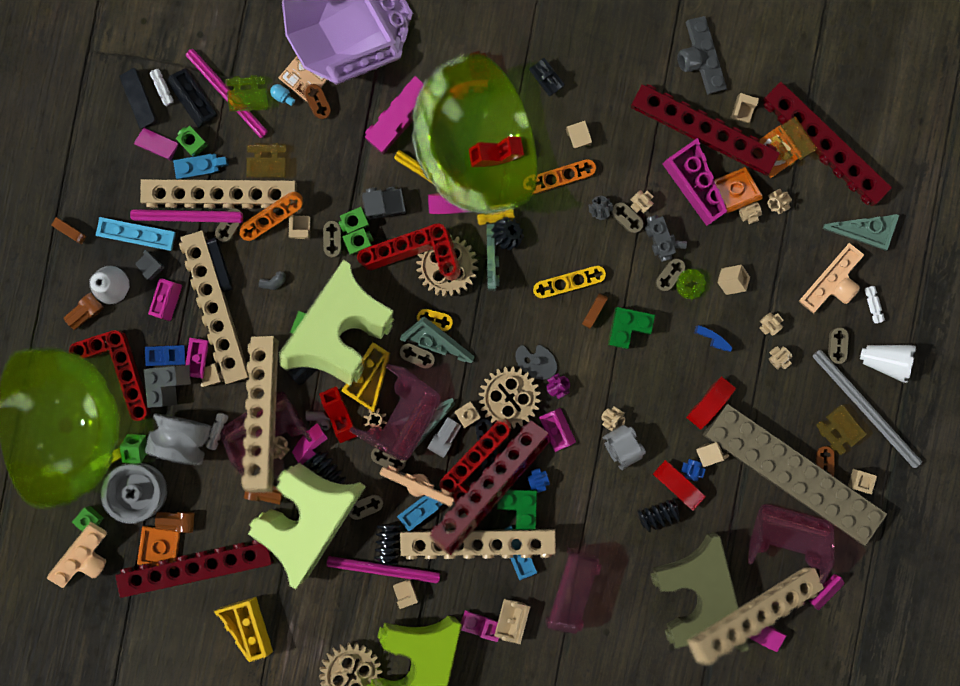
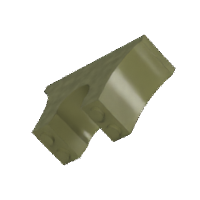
M714 532L706 534L702 544L687 557L652 568L653 573H650L652 583L660 591H676L681 588H689L694 590L697 595L696 608L690 615L677 617L666 623L668 628L665 629L667 641L673 644L675 648L688 646V640L738 609L721 539ZM747 641L741 645L734 646L741 652L749 650Z

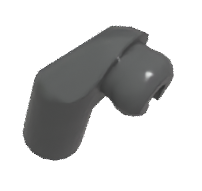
M278 271L270 280L260 278L259 288L277 290L286 281L285 273Z
M306 411V421H317L321 429L325 431L331 428V420L324 411Z

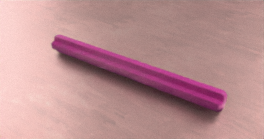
M190 49L186 53V57L260 138H263L268 133L264 126L194 49Z
M131 210L130 218L138 221L241 223L243 221V213L228 211Z
M332 556L327 558V567L431 583H439L440 581L439 572Z

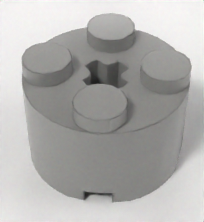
M625 425L603 436V439L607 440L604 444L614 462L619 461L621 465L618 467L621 470L641 460L643 455L646 454L643 446L637 443L635 439L637 436L633 428H628Z

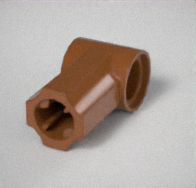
M92 293L85 295L78 302L79 305L64 317L65 322L73 330L78 329L89 318H93L103 310V305Z
M273 486L272 492L249 493L245 490L243 498L280 505L283 494L277 486Z
M157 512L155 529L192 533L195 513Z

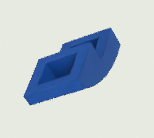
M696 326L694 333L711 338V347L731 352L732 347L721 336L705 327Z
M184 345L145 347V366L185 365Z

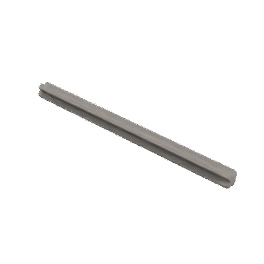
M822 350L815 352L813 358L906 461L913 468H917L922 463L920 458Z

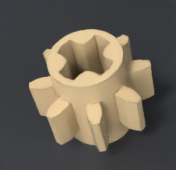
M778 189L768 195L770 199L767 204L771 211H777L778 214H781L791 208L789 204L792 199L788 192H781V189Z
M640 190L630 199L633 202L630 207L636 213L639 210L645 213L654 204L651 201L653 195L648 190L645 193Z
M758 202L739 208L742 221L748 220V224L759 221L758 216L762 215Z
M770 312L760 320L762 324L760 329L765 335L770 333L773 336L783 328L781 325L783 319L778 313L773 315Z
M777 346L769 352L772 355L769 361L776 369L780 367L786 369L792 364L790 359L793 356L784 346L782 348Z
M615 406L612 409H606L602 414V421H604L602 425L610 431L619 428L625 424V417H623L625 413Z
M380 408L375 413L369 409L370 415L364 416L365 419H368L365 426H372V432L375 427H378L381 431L382 427L380 425L382 423L387 424L386 421H383L386 413L381 415L379 413ZM373 414H374L376 417H377V416L380 417V420L378 421V423H379L378 425H377L376 423H371V421H370V420L373 419V417H372Z
M277 436L274 440V459L279 457L281 460L290 450L287 448L288 441L282 436Z

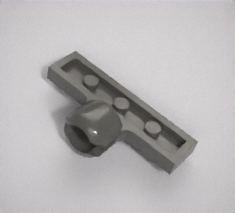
M703 16L686 21L692 47L678 52L677 61L680 69L684 72L699 70L707 95L726 90V83L706 17Z

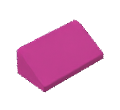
M145 128L142 129L134 142L136 146L170 161L179 143Z
M160 278L148 314L171 321L182 285Z
M189 338L186 365H189L190 377L204 378L208 340Z
M561 408L539 417L545 431L549 433L550 442L555 452L576 442Z
M833 574L823 584L824 589L818 592V596L809 599V602L817 610H820L845 584L844 581L837 574Z

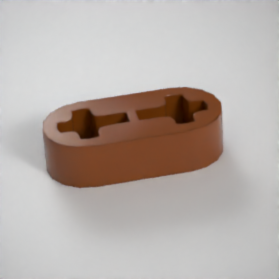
M316 84L307 85L304 89V96L312 113L319 119L327 118L330 114V106L322 89ZM311 87L318 91L315 93L317 100L313 96L308 95L311 92ZM318 102L322 107H326L324 115L317 113V110H319Z
M58 217L51 224V226L80 244L87 237Z
M601 293L598 294L582 325L589 329L592 327L608 297Z
M827 446L820 447L816 452V465L823 470L824 465H826V471L830 472V475L833 477L834 451ZM824 449H827V453H830V457L826 458V463H824V458L820 457V453H823Z

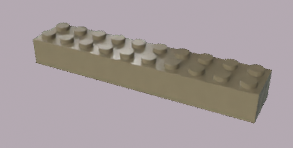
M728 404L723 405L703 433V436L713 443L718 442L719 446L864 546H866L887 515V513Z

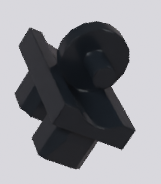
M545 58L529 68L531 74L549 97L565 86Z

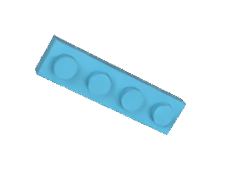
M99 217L96 236L168 251L173 250L176 232L102 217Z

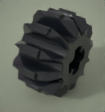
M508 217L496 221L491 229L494 233L491 238L496 239L495 245L500 244L501 249L506 248L507 250H512L519 246L524 238L522 234L524 229L519 227L520 222L515 223L514 218L509 219Z

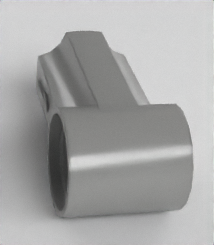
M447 417L427 449L444 458L452 445L451 442L462 425Z

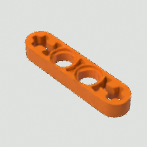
M586 159L537 174L525 180L524 189L528 194L533 195L589 178L595 173L596 165L592 160ZM586 163L588 166H592L590 173L582 171L580 172L581 176L578 177L575 166H578V170L584 168ZM566 169L574 171L572 179L564 177L563 173ZM554 175L556 183L548 185L545 181L546 176ZM542 177V183L545 188L537 185L535 190L532 191V188L527 187L530 181L533 180L534 183L540 182L539 178Z
M290 192L244 222L240 228L241 238L246 241L254 240L297 212L302 207V195L298 192ZM291 199H292V200H296V199H297V200H298V201H297V204H295V203L290 204ZM281 208L284 214L276 215L273 210ZM264 217L268 219L269 223L262 225L258 220ZM253 228L252 234L250 232H245L246 229L250 230Z

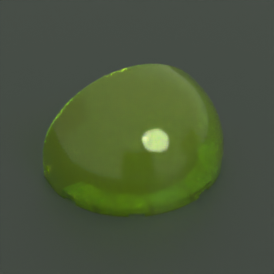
M482 54L465 55L440 66L421 88L416 99L412 120H414V132H412L414 150L425 177L437 188L436 191L443 198L466 211L494 214L526 203L533 195L536 186L537 154L528 116L513 84L493 60ZM508 136L521 137L524 151L522 157L494 166L471 167L468 149L478 142L499 143Z
M57 348L30 349L15 352L8 359L0 380V443L5 465L20 497L30 506L37 508H50L70 504L83 494L91 491L101 481L114 458L112 455L115 444H118L119 438L118 410L115 398L106 385V380L87 360Z

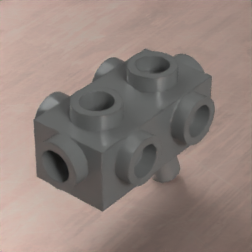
M658 215L646 218L648 225L645 227L646 233L649 238L652 237L654 242L652 250L655 256L658 255L661 262L672 259V254L676 253L675 248L686 249L687 241H675V236L669 234L663 216L658 218Z

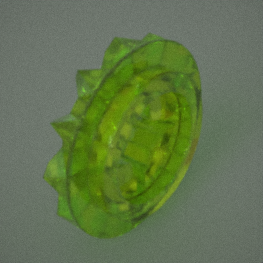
M687 269L679 275L676 287L682 297L693 300L700 297L702 292L705 291L704 288L707 283L700 271ZM691 280L698 283L693 286L692 290L691 287L686 286L688 283H691Z

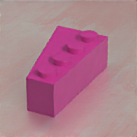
M697 138L669 157L663 163V166L707 226L726 213L727 209L719 189L715 185L713 174L708 168L706 157L702 153L700 142Z

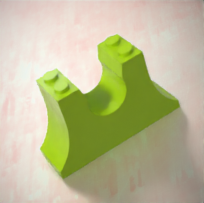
M447 616L442 621L425 627H406L384 622L383 628L380 627L378 632L380 643L385 650L395 655L401 654L411 659V668L409 673L400 680L371 679L370 684L366 686H447L461 627L460 622L453 616Z

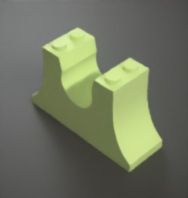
M343 260L280 353V366L287 370L295 367L320 369L351 386L353 381L357 382L362 375V358L353 349L342 344L339 336L348 329L357 328L365 331L369 336L381 339L384 334L388 335L393 327V311L371 298L359 287L351 273L350 264Z
M300 463L294 467L290 466L287 471L284 470L278 479L280 483L277 486L285 497L297 504L300 511V520H290L283 513L270 509L253 519L250 524L251 530L248 533L278 557L287 572L289 585L295 589L310 576L366 488L360 482L351 485L330 482Z

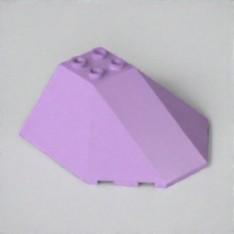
M282 0L286 37L303 68L338 84L401 58L403 44L408 33V25L413 14L406 0Z

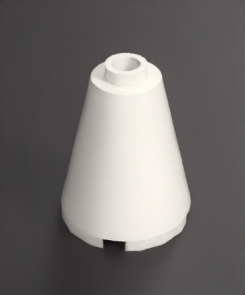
M114 266L100 268L90 280L93 295L98 301L105 304H115L122 301L130 287L129 279L125 272Z
M867 345L866 349L862 348L860 359L863 360L864 365L901 382L908 383L916 346Z

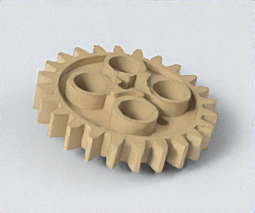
M451 236L455 251L460 252L457 260L460 269L463 270V275L456 280H452L450 283L445 277L442 281H435V275L440 270L438 264L432 262V257L435 255L433 249L426 251L424 254H418L422 261L416 262L417 265L421 266L416 271L422 273L418 278L420 280L425 279L422 285L424 287L430 285L428 291L431 292L435 289V295H438L440 291L443 297H446L447 292L453 297L454 291H457L460 295L461 288L466 291L468 290L466 287L467 283L473 285L470 278H477L473 271H478V267L473 264L478 263V260L472 259L476 253L470 252L472 249L471 245L465 247L466 240L459 243L460 238L458 236L455 240ZM454 266L449 267L450 273L453 271Z
M504 367L503 373L496 369V376L490 373L492 379H484L487 386L481 385V388L485 390L483 393H479L480 396L484 397L479 403L485 404L481 411H488L485 417L492 416L491 423L495 420L506 419L512 424L513 429L517 422L520 426H523L522 420L530 422L528 416H535L532 410L539 409L535 406V403L541 402V400L536 399V396L541 393L534 390L538 387V384H531L534 378L528 380V372L521 375V368L517 373L514 367L511 368L510 372ZM510 378L517 382L513 390L506 387V381ZM498 384H502L509 394L513 393L515 395L513 399L521 408V411H517L510 401L506 402L504 400L506 395L498 387ZM495 390L500 391L502 394L501 399L497 402L493 401L490 396ZM523 393L529 399L524 405L518 402V396ZM509 405L513 407L514 412L511 416L507 417L503 414L502 410L505 406Z
M348 642L347 648L340 644V650L337 651L335 648H332L333 655L327 653L329 660H322L325 667H320V671L324 674L319 675V678L324 680L320 683L321 686H344L345 684L346 686H351L354 683H359V686H366L370 684L371 679L381 678L377 674H381L382 670L377 668L381 663L375 661L378 658L376 654L371 656V649L366 651L365 645H362L359 649L357 642L354 644V647H351ZM351 658V662L348 665H343V659ZM364 665L368 666V670L366 672H359L360 667ZM353 671L354 675L348 677L347 673H352ZM341 675L342 680L340 682H333L335 676Z

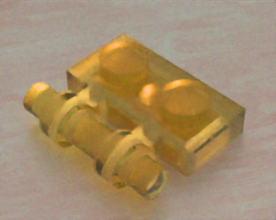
M793 117L778 128L782 135L777 136L775 131L768 134L771 139L770 143L774 147L776 146L781 154V159L786 161L788 166L795 163L792 158L794 154L801 160L817 149L796 117ZM786 139L792 149L787 150L782 141Z
M261 143L247 145V153H254V158H247L248 178H286V158H278L279 153H286V145H278V143H272V145H261ZM261 153H272V158H261Z
M843 405L838 406L826 416L830 422L829 425L826 426L822 421L816 424L822 437L825 436L831 443V448L840 455L846 452L842 446L845 442L852 447L867 435ZM836 429L841 437L836 439L831 433L832 430Z

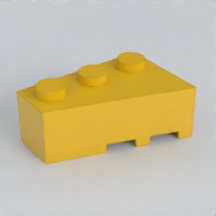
M372 342L362 358L363 368L361 370V377L357 382L353 381L351 386L346 383L341 391L375 412L390 353Z
M256 597L229 604L214 611L216 616H219L224 623L225 629L236 640L235 643L248 662L267 657L273 652Z

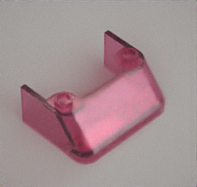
M387 364L386 368L398 376L394 390L401 397L383 430L379 427H371L367 432L351 427L349 431L369 445L399 460H407L440 404V395L405 368Z
M277 392L275 438L285 432L292 437L303 433L306 439L311 442V435L290 399L284 392ZM263 410L257 412L256 418L263 415ZM247 412L225 425L220 433L231 464L241 476H245L243 457L246 456L244 438L246 437L247 430L245 429L244 421L247 418ZM262 429L257 430L256 437L262 434Z
M764 504L760 507L749 543L748 563H753L758 552H766L769 544L805 554L807 564L813 568L820 569V583L824 584L834 565L833 525L823 519L769 504Z
M568 547V559L550 617H546L545 622L549 629L577 634L578 631H582L584 624L582 616L594 577L599 575L602 564H599L597 556Z

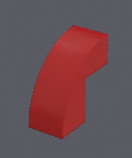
M508 136L499 143L478 142L468 149L471 167L499 165L524 155L521 137Z
M721 376L711 385L703 399L691 409L686 418L699 429H702L723 407L736 388Z
M337 386L319 393L323 408L331 420L338 441L342 443L357 437L356 429Z
M666 460L653 473L663 485L692 511L706 497Z

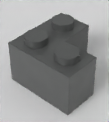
M397 186L386 188L385 192L377 190V188L366 189V193H362L365 214L368 220L406 213L402 189H398Z
M189 365L144 369L147 408L177 405L176 386L191 384Z

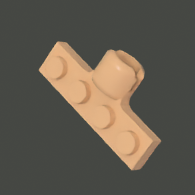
M849 243L804 294L799 303L813 314L831 295L837 297L844 304L849 303L856 296L860 287L849 278L848 274L864 257V254Z
M391 465L383 467L379 474L406 486L408 492L415 497L426 495L448 506H451L455 499L451 497L452 493L447 490L441 489V491L433 489L435 485L431 484L424 474L411 475L406 473L404 476L398 473L399 469Z
M90 521L48 574L47 579L64 588L78 571L91 578L98 577L105 567L106 559L96 554L94 549L106 536L107 531Z

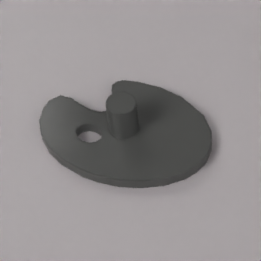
M523 345L518 347L515 357L518 366L523 372H528L529 376L541 380L549 379L555 375L557 363L550 351L541 345H537L535 354H531ZM528 357L530 359V363H526L524 361V358Z

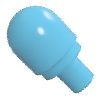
M275 84L271 87L270 94L275 100L281 103L286 102L290 106L294 104L295 99L289 96L290 92L284 86Z

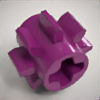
M558 373L547 380L549 382L547 384V391L551 396H557L560 399L570 393L568 390L570 382L567 377H560Z

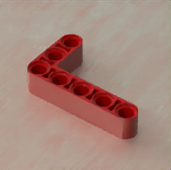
M439 223L364 248L357 255L358 262L364 268L374 270L433 249L439 270L446 279L456 280L461 273L451 235ZM443 231V235L440 238H436L438 232ZM425 237V241L422 244H418L419 240ZM403 244H407L406 249L400 250ZM444 249H449L446 255H441ZM389 250V254L383 257L384 251ZM371 256V260L365 263V259ZM454 266L451 273H446L448 267Z
M113 330L73 343L70 346L69 354L77 360L88 359L110 352L130 417L135 421L146 420L151 413L150 407L147 408V398L126 334L122 331ZM115 334H118L121 339L118 344L113 342ZM97 340H100L102 342V348L100 350H96L95 348V342ZM79 346H82L84 349L82 356H78L76 353ZM122 352L126 354V360L123 363L118 358ZM128 370L132 373V379L129 381L124 377L125 372ZM132 389H136L138 391V397L136 399H133L130 396V392ZM138 407L144 410L142 417H138L136 414Z
M499 419L441 479L440 489L451 492V497L455 498L453 502L456 505L459 500V493L467 494L470 489L463 481L510 433L511 424L508 420ZM500 424L504 425L507 432H498L497 426ZM485 438H490L493 441L492 447H487L484 444ZM471 453H479L480 460H473ZM458 466H465L467 473L461 474L458 471ZM445 480H452L454 486L447 487L445 485ZM477 498L473 503H479L481 499Z

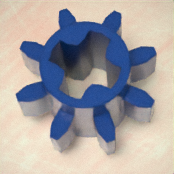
M689 459L688 463L683 462L681 472L685 473L684 477L686 479L698 481L699 477H704L706 469L702 468L701 462Z
M540 468L531 470L532 475L527 476L531 490L536 489L538 493L545 491V486L550 485L546 471L541 472Z

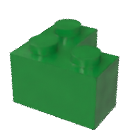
M616 307L608 346L628 349L632 331L651 334L655 315Z
M509 489L497 502V509L516 510V529L535 530L536 489Z

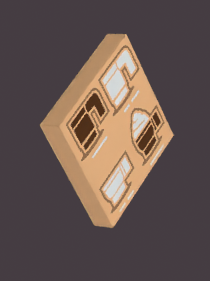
M297 56L279 76V79L306 102L304 89L307 85L316 84L322 88L327 82V79L304 69ZM311 87V92L308 95L314 97L315 93L318 92L317 89Z

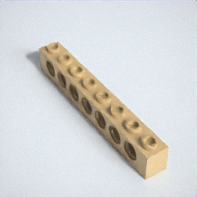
M141 179L140 203L146 205L147 208H158V205H165V208H177V205H184V208H196V205H204V208L213 209L215 205H223L225 209H233L234 205H242L243 209H253L254 206H261V209H265L277 201L272 199L274 191H281V197L279 198L281 199L290 192H297V183L295 181ZM165 189L166 196L163 199H159L158 192ZM183 189L185 196L182 199H178L177 192ZM198 190H204V197L202 199L196 198ZM223 190V197L217 200L215 198L216 191ZM237 190H242V198L239 200L234 199V193ZM260 190L262 197L254 200L253 193ZM291 199L290 204H292V203L297 204V199H296V200H292V199Z
M199 231L180 237L181 242L179 246L182 254L185 253L187 261H185L186 269L188 272L191 271L193 279H190L192 288L197 290L198 293L196 301L198 307L202 308L204 313L202 316L203 324L205 327L208 326L210 334H207L209 343L214 345L215 348L213 356L215 362L219 363L221 368L219 371L220 379L222 382L225 381V384L249 378L246 361L225 294L220 287L206 242V232ZM199 248L201 255L199 258L194 259L192 253L195 249ZM204 266L207 269V273L205 276L200 277L198 270ZM206 285L212 286V293L210 295L204 294V287ZM212 303L218 305V311L214 314L209 310ZM218 321L224 324L221 332H217L215 329V324ZM225 339L230 344L227 350H223L220 346L221 342ZM229 358L235 360V366L231 369L226 365V361Z
M274 336L251 337V343L248 344L250 362L247 363L249 380L246 382L248 399L245 402L248 412L247 418L244 421L247 434L244 438L246 456L243 457L245 476H242V486L249 493L272 492L279 343ZM262 354H266L265 359L259 361V357ZM261 373H265L264 378L258 380V376ZM264 391L263 397L257 399L258 393ZM263 410V415L256 418L257 412ZM262 429V434L256 437L257 430ZM261 448V454L255 456V451ZM260 467V473L254 476V470Z
M556 529L473 530L463 541L464 548L461 550L456 549L451 556L444 550H439L435 543H433L430 537L432 530L402 531L400 533L401 556H406V559H417V556H425V559H436L437 556H444V559H455L456 555H463L464 559L475 558V555H482V558H494V555H502V558H513V555H521V558H532L533 554H540L541 558H551L552 554H556ZM448 530V533H452L455 530ZM519 539L522 542V547L520 549L514 548L512 540ZM539 539L541 547L538 549L533 548L531 540ZM418 540L424 541L426 545L424 550L417 548L416 543ZM474 540H481L483 548L476 549L473 544ZM493 540H501L502 548H494Z
M800 569L688 640L698 663H706L707 665L714 663L720 655L728 654L734 646L745 643L748 637L759 634L765 626H771L779 617L790 614L791 609L798 608L804 605L805 600L818 596V592L823 590L824 587L816 569Z

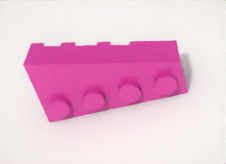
M415 76L405 86L401 94L391 102V106L387 111L384 110L380 114L378 122L375 125L372 124L366 130V140L384 155L434 98L432 90Z

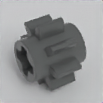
M605 196L595 197L592 199V204L588 205L592 217L599 220L606 219L610 216L609 211H613L610 199Z

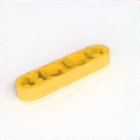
M593 266L543 280L534 285L533 293L537 298L544 299L598 284L605 279L606 272L601 266ZM595 269L598 272H602L599 280L593 277L589 279L591 283H587V276L584 272L588 271V275L593 274ZM577 274L582 275L584 278V282L581 285H576L573 282V277ZM559 279L563 280L566 284L563 290L555 288V282ZM547 282H552L551 286L554 293H550V290H546L544 292L545 295L536 292L539 289V285L548 287L549 284Z

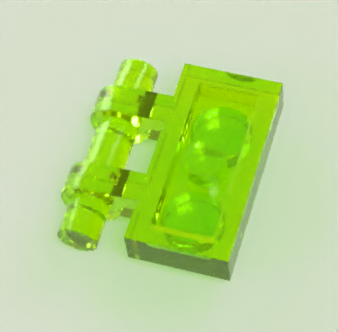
M250 75V77L246 78L233 76V78L225 79L226 86H233L234 90L227 91L229 112L268 109L266 88L258 89L259 84H265L264 76ZM250 85L251 89L241 90L240 86Z

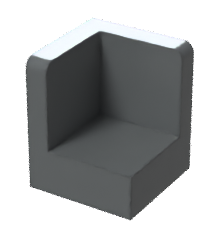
M145 250L143 252L144 256L135 265L148 280L152 281L165 267L149 251Z

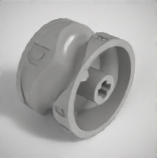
M154 413L159 427L155 431H149L145 452L168 460L202 465L205 453L200 450L199 446H202L208 440L211 426L189 419Z
M132 463L120 466L113 470L105 479L101 491L102 502L106 511L116 520L124 523H137L154 516L161 510L167 498V484L160 471L149 464Z

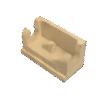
M504 599L494 636L502 638L501 640L521 644L530 606L523 602Z

